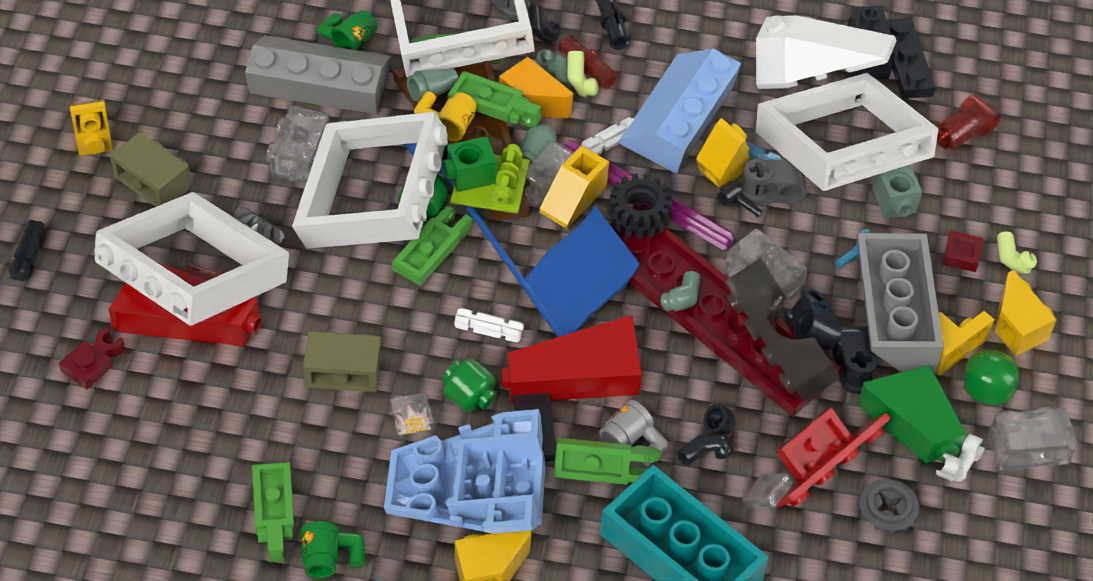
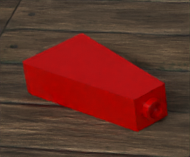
M158 263L193 287L207 281ZM125 283L108 309L112 330L119 333L244 346L250 335H255L258 332L262 322V316L259 315L258 299L253 297L190 326L127 283Z
M633 316L622 317L509 352L507 367L501 368L502 389H509L510 403H513V395L549 393L550 401L639 395L642 374Z

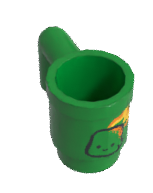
M360 10L357 14L350 15L344 21L340 14L333 13L317 27L318 34L331 39L335 47H350L352 50H358L377 31L376 20L365 10Z
M325 521L311 522L301 528L302 564L305 566V574L307 576L327 578L334 575L336 564L338 563V547L349 548L351 567L360 568L365 565L364 537L361 534L340 532L336 525Z

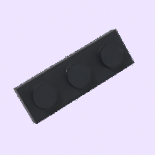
M912 18L886 19L890 35L896 38L892 70L902 99L933 96L936 87Z

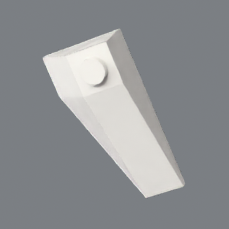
M796 15L766 17L756 38L757 88H790L798 86V80L815 76L816 80L827 78V73L845 69L847 72H853L885 64L888 62L895 46L896 38L893 35Z

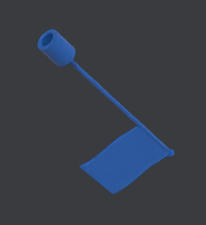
M417 143L404 144L411 155L414 156ZM441 162L440 172L446 179L443 169V163ZM446 179V181L448 182V184H449V185L451 186V188L453 189V188H454V183H453L452 179H451V180H447V179ZM595 205L584 221L549 250L524 279L475 208L465 206L557 337L579 331L592 314L626 286L639 268L638 261Z

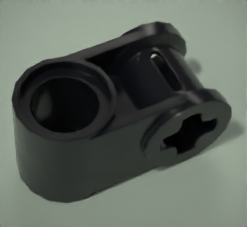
M804 286L800 291L801 297L792 309H787L784 312L783 316L790 324L797 339L824 350H830L840 339L842 333L841 323L831 310L826 297L814 288Z
M868 326L842 327L840 339L832 348L836 364L842 368L839 377L840 383L846 391L852 394H861L863 383L872 380L871 373L874 372L877 366L876 354L870 349Z

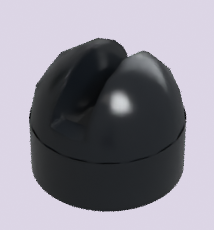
M713 404L706 410L703 423L709 432L727 434L734 428L736 419L734 418L733 411L728 407Z

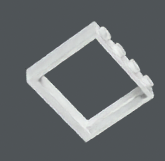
M390 0L406 77L413 75L418 70L449 69L535 51L532 29L524 0H513L518 22L410 44L401 1ZM517 38H525L523 41L516 42ZM419 58V62L410 63L409 61Z
M868 73L759 103L756 121V133L823 191L933 158L935 156L938 128ZM861 94V98L856 99V95ZM863 105L896 133L827 153L795 125Z
M436 112L327 123L325 125L292 225L306 249L415 240L419 238L423 221H426V210L429 200L434 194L436 175L441 169L443 151L448 144L446 126L441 123ZM417 143L398 209L329 215L351 149Z
M194 192L96 231L94 251L96 263L190 326L286 283L289 260L288 251ZM186 228L242 266L193 287L138 251L137 248Z

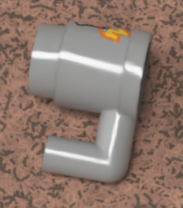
M628 400L600 430L603 442L632 445L643 436L650 443L648 447L658 448L661 454L668 447L667 440L653 427L654 423L650 413L635 400ZM642 462V463H643L645 466H649L652 462H649V463H648V462Z

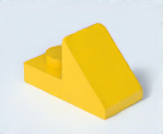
M983 311L973 319L968 317L958 327L943 313L939 312L944 348L935 373L940 376L986 342L995 319Z

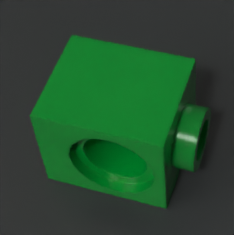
M487 136L447 145V159L443 160V169L446 179H452L457 192L496 184L497 160Z

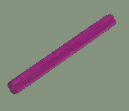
M569 140L562 148V157L568 160L581 145L573 140ZM609 162L607 178L609 185L614 187L616 182L621 184V178L625 176L631 180L632 174ZM672 198L670 220L722 250L730 248L735 237L733 232ZM641 202L642 204L648 206L649 208H651V209L653 208V207H652L651 205H649L648 203Z

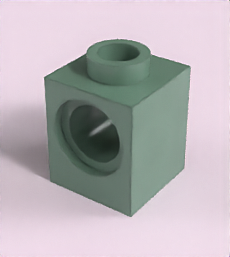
M911 165L875 175L872 190L885 219L897 216L906 217L917 213L922 190Z

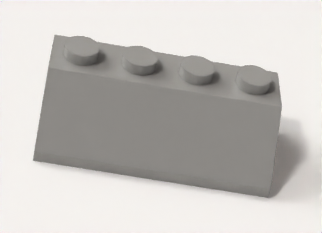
M264 35L252 46L245 75L250 94L377 115L391 63V56Z
M858 233L857 244L871 351L901 372L930 365L932 371L936 372L944 346L927 234Z

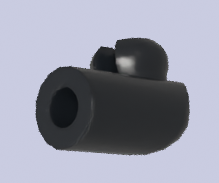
M538 5L530 6L527 13L532 35L545 43L555 42L561 34L560 25L556 23L553 27V21L545 23L542 7Z
M723 433L705 434L697 436L677 451V456L684 465L688 466L704 453L714 451L717 459H724L733 453L734 447L729 442L730 438Z

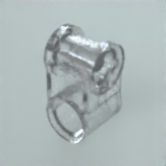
M552 141L541 155L529 165L527 177L530 182L526 188V195L531 202L542 205L561 166L575 153L574 151L556 141Z

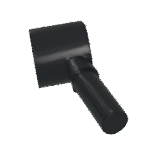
M736 181L727 182L719 187L720 192L717 193V199L722 205L727 206L736 201L758 218L763 213L760 208L742 195V189Z

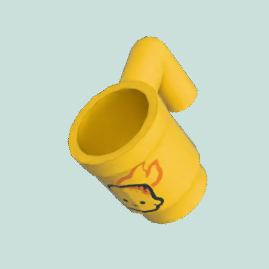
M426 91L415 107L414 114L436 112L441 123L446 126L447 140L451 142L461 140L475 116L477 109L475 100L465 93H456L447 100L439 113L431 109L436 101L435 94Z

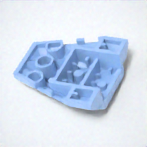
M539 409L502 412L491 416L492 424L475 430H471L470 424L458 427L460 435L442 441L435 435L391 450L384 503L386 514L494 534L532 531L537 528V525L542 524L546 467L542 450L543 434Z

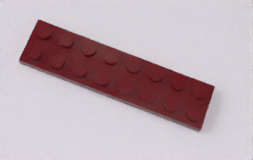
M637 204L631 207L638 211H644ZM610 223L611 227L639 263L638 270L628 283L792 417L840 377L842 368L814 345L797 339L790 326L667 228L664 227V231L660 234L655 230L654 237L648 238L647 233H643V239H637V233H632L630 238L625 236L626 229L618 232L616 224L612 225ZM685 272H697L700 275V284L696 304L681 311L664 310L660 302L662 294L682 286L683 274Z

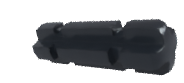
M31 219L26 223L23 230L25 233L20 238L14 254L15 259L12 260L8 270L11 279L22 282L28 279L31 272L29 267H32L41 245L39 242L43 240L46 232L42 221Z

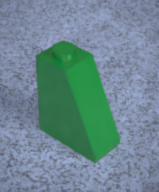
M930 365L863 383L858 401L860 408L872 418L887 413L891 419L882 427L925 463L937 460L946 461L943 457L945 453L955 457L960 454L966 433Z

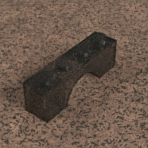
M761 258L725 281L732 292L726 296L737 314L744 310L749 319L743 323L754 340L761 337L765 342L766 346L761 351L771 366L774 367L778 363L784 373L778 377L790 395L797 391L805 402L840 379L837 371L814 337L796 340L786 338L777 333L776 317L781 305L787 298Z

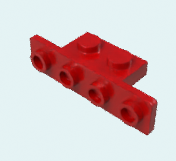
M832 408L818 415L775 451L797 481L773 501L778 508L789 503L792 507H795L810 496L808 488L814 483L819 486L829 480L835 474V471L832 469L839 462L844 465L860 453L857 448L864 441L866 444H869L884 433L882 426L891 419L889 415L884 413L870 419L852 435Z

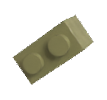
M141 132L137 133L110 155L114 177L155 207L181 197L191 188L190 168L186 161L179 156H173L157 140H151Z
M330 331L308 332L303 364L305 388L377 393L381 362L380 336L337 334Z

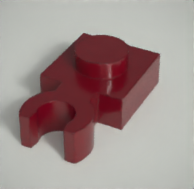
M104 328L97 334L96 342L93 345L84 340L60 361V371L87 390L112 368L111 358L120 355L124 351V339L120 337L114 343L108 344L107 342L111 339L110 329Z

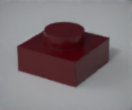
M950 230L942 265L976 272L984 238Z

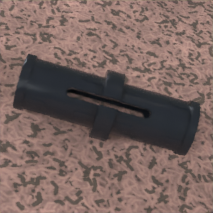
M595 0L601 13L600 24L607 32L611 48L615 50L626 48L629 45L630 38L624 25L625 15L619 9L617 1Z

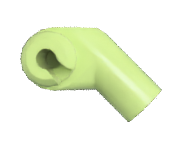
M568 52L567 78L579 96L587 98L588 95L595 96L598 93L599 86L596 79H587L584 74V52Z
M1001 232L997 235L1001 263L1018 274L1030 273L1031 269L1037 264L1035 255L1033 253L1029 254V251H1024L1021 254L1017 252L1014 235L1011 232Z

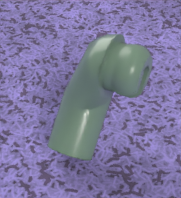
M549 49L541 50L536 58L539 66L570 90L572 85L567 78L568 61L564 57L552 53Z
M694 271L685 272L683 274L682 286L662 294L660 298L662 308L666 311H681L694 306L698 298L700 275Z

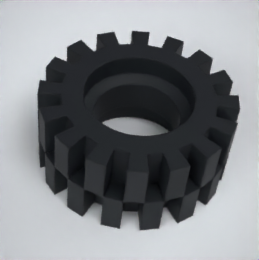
M632 174L631 180L625 176L621 178V184L619 182L614 184L613 190L611 189L609 216L611 224H616L618 232L626 229L625 236L631 238L632 233H637V239H643V233H647L648 238L654 237L655 230L660 234L664 231V226L667 227L671 214L672 194L671 191L668 192V186L665 183L660 186V179L657 177L650 181V175L644 174L643 179H639L638 174ZM640 201L648 203L653 208L646 211H638L629 207L628 204Z

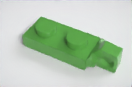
M465 71L462 72L448 93V99L452 98L456 93H465L475 100L477 104L476 112L508 123L517 124L519 122L524 126L536 127L541 120V106L529 102V99L523 96V91Z
M290 462L252 465L256 535H258V542H268L270 563L285 561L284 541L293 540L294 532Z

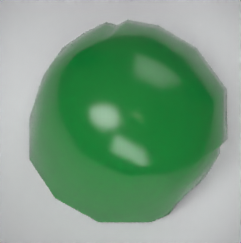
M981 350L968 359L964 372V389L966 393L976 401L989 405L1004 404L1014 397L1019 380V370L1009 355L997 350Z

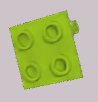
M509 144L503 149L502 155L494 154L497 160L496 184L457 192L454 186L450 203L518 214L530 160L522 159V152L518 145Z

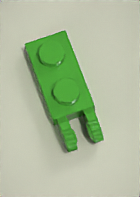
M450 205L444 207L435 218L432 217L421 229L419 238L411 240L393 260L392 270L421 286L460 241L464 239L474 224V218L466 214L451 228L449 224L455 218L456 208Z
M557 438L554 477L628 485V482H635L649 469L644 467L629 469L630 461L657 462L660 460L661 452L655 447L640 445L631 447L628 444Z

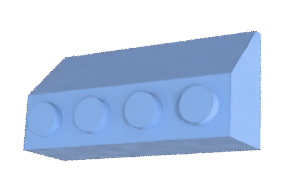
M713 48L677 54L635 116L633 122L620 138L619 144L677 174L732 90L742 63Z

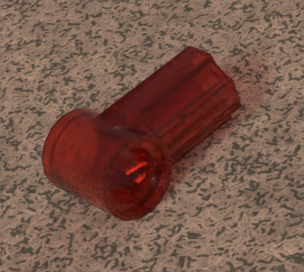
M972 94L964 100L956 113L935 125L938 128L937 142L945 150H954L977 134L984 137L996 128L1000 122L1001 114L978 94Z

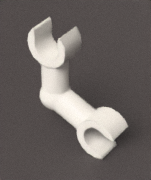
M969 434L963 443L959 458L947 453L943 454V457L946 459L945 465L941 471L936 470L937 476L950 481H963L973 462L978 461L985 448L980 446L983 439Z

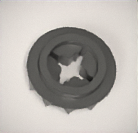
M237 207L233 213L238 221L272 242L281 244L285 237L283 231L275 226V224L248 208Z
M881 479L870 483L864 488L860 496L858 509L863 513L864 522L869 521L873 524L875 531L879 529L888 530L892 535L897 530L906 532L909 526L916 521L919 513V502L914 492L905 484L896 480ZM883 502L888 506L896 505L894 514L889 510L880 511Z

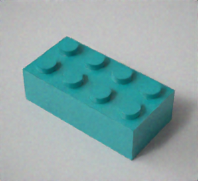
M654 465L602 511L600 535L656 581L764 580L769 557Z

